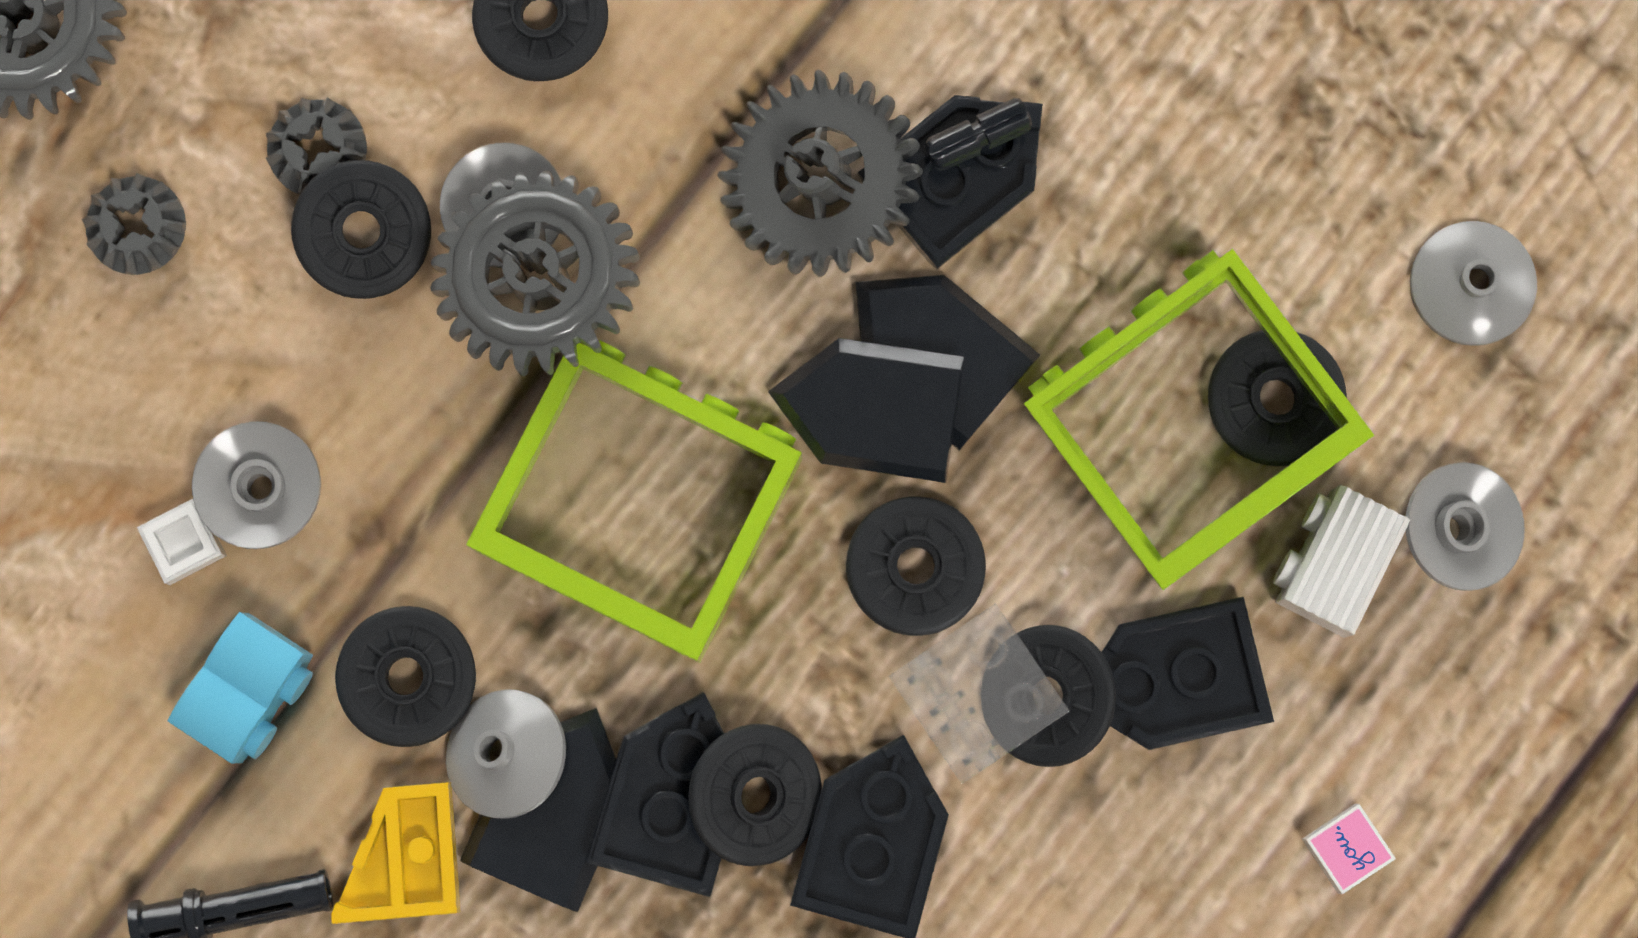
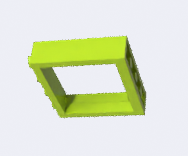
M1233 248L1220 258L1212 250L1200 260H1196L1182 272L1188 282L1169 296L1160 288L1146 297L1130 311L1137 320L1117 335L1110 326L1099 332L1079 348L1085 357L1082 361L1065 373L1059 365L1048 370L1040 379L1028 387L1033 397L1024 403L1025 407L1162 590H1165L1375 436ZM1227 283L1338 430L1162 558L1053 410L1220 286Z
M599 340L602 347L601 353H596L588 346L578 343L576 345L579 360L578 367L572 366L564 356L562 357L466 545L474 551L701 663L802 462V452L792 448L796 441L795 437L773 425L762 422L759 430H756L735 420L739 410L721 399L705 394L702 402H699L679 392L683 383L660 369L648 366L645 374H642L622 364L626 355ZM583 369L774 463L692 629L499 533Z

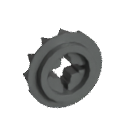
M328 97L324 100L301 98L298 104L288 110L279 111L277 121L271 131L266 133L268 142L266 160L276 178L286 188L299 195L306 185L323 170L342 162L366 160L367 140L361 123L350 109L345 108ZM321 125L323 139L340 152L318 153L315 161H311L309 168L307 163L308 154L293 140L312 139L315 132L319 131Z
M138 173L133 177L111 178L109 185L100 193L91 195V206L87 216L82 219L88 240L86 245L95 256L110 269L129 275L150 273L167 264L180 249L186 231L185 212L176 194L163 182ZM141 208L145 209L141 219L148 225L147 229L155 234L151 239L145 234L139 235L135 232L128 234L125 239L122 238L125 227L118 221L119 217L115 215L116 211L119 210L122 213L126 211L129 214L135 215Z

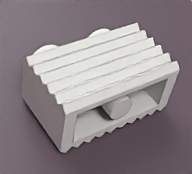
M1340 485L1332 489L1327 497L1318 493L1301 527L1310 531L1299 553L1290 550L1275 575L1273 584L1282 588L1275 603L1343 638L1354 635L1407 529L1410 519L1398 514L1394 510L1386 508L1382 504L1376 503L1370 498L1364 497L1359 492L1352 491L1347 486Z

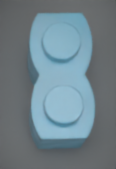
M239 612L215 644L202 669L197 673L178 700L167 721L231 764L243 763L248 755L253 759H257L270 744L277 731V727L271 721L278 708L284 701L290 705L295 703L308 686L313 672L308 670L307 666L313 654L252 614Z

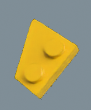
M451 782L383 788L371 816L372 823L365 839L361 841L352 862L353 869L339 902L335 904L331 913L332 924L461 912Z

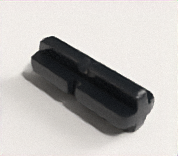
M1013 98L976 115L977 119L972 124L966 120L929 137L925 148L937 171H945L981 154L980 151L984 146H987L990 150L1027 133L1031 129L1032 121L1021 99Z

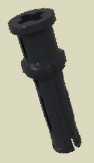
M323 869L318 870L316 873L260 883L211 895H206L203 890L192 888L185 890L181 898L145 905L140 899L129 902L127 909L130 938H213V934L272 923L321 911L329 912L333 911L332 888L328 873Z

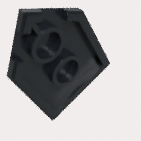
M954 95L899 139L914 138L920 143L918 152L906 159V162L920 165L923 173L920 177L906 182V186L915 190L920 197L916 202L900 204L899 209L910 221L905 226H898L934 268L939 269L1034 192L1043 104L1023 102L1032 121L1031 129L1027 133L990 150L987 146H984L980 151L981 154L945 171H937L932 165L925 148L927 139L963 121L968 120L972 124L977 119L976 115L1004 102L980 100V97ZM864 168L858 172L862 182L865 178Z
M945 275L855 282L861 341L965 356L952 446L958 451L964 447L1040 357L1036 350Z
M838 338L769 390L768 393L821 464L946 483L965 356Z
M1244 596L1119 624L1102 650V654L1112 671L1116 688L1115 711L1110 727L1147 750L1274 722Z
M704 692L697 694L622 737L586 863L700 895L711 896L721 858L704 844L696 832L690 815L688 797L691 777L698 760L709 745L724 734Z
M597 708L561 722L566 739V759L560 780L551 795L540 806L519 817L497 819L480 814L460 861L559 906L575 912L579 911L598 867L586 863V859L616 761Z
M904 735L824 780L790 906L903 938H916L949 814Z

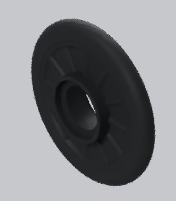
M536 0L473 1V30L483 53L502 71L516 78L528 81H552L579 70L591 60L599 49L608 25L607 0H547L557 7L558 13L555 22L549 28L543 30H534L523 22L525 8Z
M354 160L342 162L323 170L306 185L294 207L291 235L294 250L301 265L319 285L344 297L369 299L381 297L398 290L419 271L430 247L431 219L421 193L402 173L378 162ZM358 211L372 214L380 225L378 240L372 246L366 248H357L351 245L343 234V224L346 218Z
M1263 330L1248 334L1233 343L1217 361L1208 386L1210 416L1221 438L1242 457L1267 466H1289L1338 430ZM1297 332L1347 398L1342 372L1332 355L1317 341ZM1278 380L1286 383L1294 393V404L1288 413L1276 415L1263 407L1260 400V392L1265 383Z
M909 496L891 500L868 514L854 532L846 557L847 581L853 598L861 610L879 626L894 633L910 636L938 633L948 629L964 618L980 596L986 573L983 545L978 533L969 520L947 503L921 496ZM921 548L927 551L933 558L934 573L926 582L912 584L905 581L899 574L897 568L898 559L906 550Z
M393 607L370 616L360 623L349 635L340 651L336 665V691L341 707L348 719L359 731L369 738L382 744L396 747L419 746L445 735L464 716L475 690V661L464 635L452 622L442 615L421 607ZM403 658L414 659L419 663L423 671V681L419 689L408 695H400L395 692L388 680L389 670L392 665Z
M1040 625L1024 629L1008 638L996 650L986 667L981 687V704L984 719L995 740L1015 758L1041 767H1056L1070 764L1091 752L1100 743L1110 727L1116 704V688L1112 671L1106 658L1097 646L1077 631L1057 625ZM1046 677L1056 680L1061 686L1063 693L1060 707L1052 714H1044L1039 711L1033 700V691L1036 684Z
M750 724L724 733L704 751L691 777L688 795L689 810L696 832L713 853L737 865L763 866L787 857L810 834L822 791L819 769L808 748L797 737L782 728L768 724ZM762 777L770 788L769 801L759 812L749 813L742 804L741 795L743 788L751 779Z

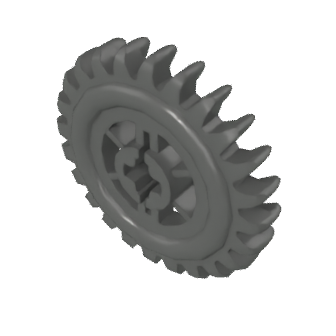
M0 0V118L5 119L8 117L9 107L12 101H14L18 112L28 120L33 119L35 99H39L50 113L58 114L56 93L59 91H63L74 102L81 103L82 97L79 94L75 81L81 78L95 86H100L101 80L91 66L93 61L110 65L116 64V59L102 46L103 41L110 40L120 42L125 40V36L120 29L107 22L108 19L114 17H125L127 15L125 7L113 0ZM64 10L63 23L60 28V21L57 15ZM33 12L34 15L32 19L29 20V18L31 17V13ZM26 51H27L29 54H34V55H31V56L25 58Z
M816 70L813 88L809 91L804 82L797 75L792 74L790 76L791 96L787 98L774 86L768 85L767 92L772 105L769 110L762 108L754 102H747V108L756 123L753 127L737 122L731 124L732 129L744 140V144L739 147L723 146L721 151L729 159L738 163V166L728 171H720L717 175L724 183L738 188L733 193L722 196L720 201L727 208L743 209L737 217L730 220V226L736 231H746L754 228L751 235L745 240V246L749 250H759L769 244L768 251L764 256L765 261L769 265L780 263L789 254L787 268L792 274H799L806 266L808 260H811L814 274L822 277L826 274L831 259L835 260L838 268L843 273H847L851 269L852 254L855 252L866 262L873 261L874 253L871 242L874 240L886 246L893 245L894 239L887 227L890 223L902 226L909 223L910 219L899 209L901 203L918 201L919 194L906 186V182L920 177L923 169L916 163L906 162V159L918 152L920 143L914 138L899 140L909 129L910 119L905 115H899L895 119L889 120L895 109V101L891 96L885 95L878 103L873 105L876 89L872 82L864 81L859 91L853 95V80L848 73H840L839 81L833 90L826 74L821 70ZM827 131L846 135L857 146L838 152L827 142ZM815 132L814 138L804 139L792 146L797 140ZM790 155L810 167L812 165L817 167L825 165L831 175L844 186L855 190L854 193L851 194L842 189L826 176L823 178L815 175L810 177L808 171L791 158ZM862 156L864 158L865 170L863 184L852 179V170L849 166L850 163ZM780 166L784 167L785 176L789 182L781 192L779 191L778 176ZM802 194L813 203L815 219L795 214L787 207L786 203ZM841 199L850 203L847 209L826 218V205H832Z
M548 170L543 171L539 175L535 185H530L526 174L519 172L515 175L512 189L507 190L502 182L496 179L491 183L492 197L488 200L478 193H472L469 196L474 209L471 214L462 211H454L451 214L452 220L459 229L457 232H442L438 236V241L449 250V253L435 256L431 260V265L437 272L446 273V275L433 281L430 289L438 297L449 296L438 306L437 315L444 321L457 317L449 330V335L454 341L461 342L466 336L471 334L467 351L472 358L479 359L483 352L490 347V364L495 370L500 371L503 369L507 358L512 354L516 370L521 376H526L532 357L537 356L543 370L548 375H552L554 372L555 353L561 352L572 366L578 367L579 360L576 347L578 343L582 342L594 352L601 353L602 347L595 330L600 327L614 334L620 333L618 323L609 312L611 309H620L627 312L633 310L631 300L619 291V288L628 286L638 287L640 280L633 271L621 266L638 262L640 255L637 249L632 246L619 245L624 240L632 238V228L626 223L611 224L620 215V210L615 203H604L596 207L601 200V192L598 187H588L577 195L579 183L573 175L567 176L558 187H555L553 175ZM527 229H534L533 238H526L516 243L510 239L514 234ZM545 229H550L566 236L573 246L557 253L546 242ZM506 249L512 254H514L519 260L520 264L530 273L532 271H535L536 273L542 275L547 271V274L554 283L555 287L545 278L540 280L537 277L532 276L527 280V276L519 266L516 259L510 254L505 253L503 250ZM494 257L503 264L502 271L504 277L489 283L490 263ZM579 258L578 279L576 283L570 281L567 268ZM515 293L517 298L524 304L523 312L519 313L503 306L494 296ZM536 310H545L540 313H535Z

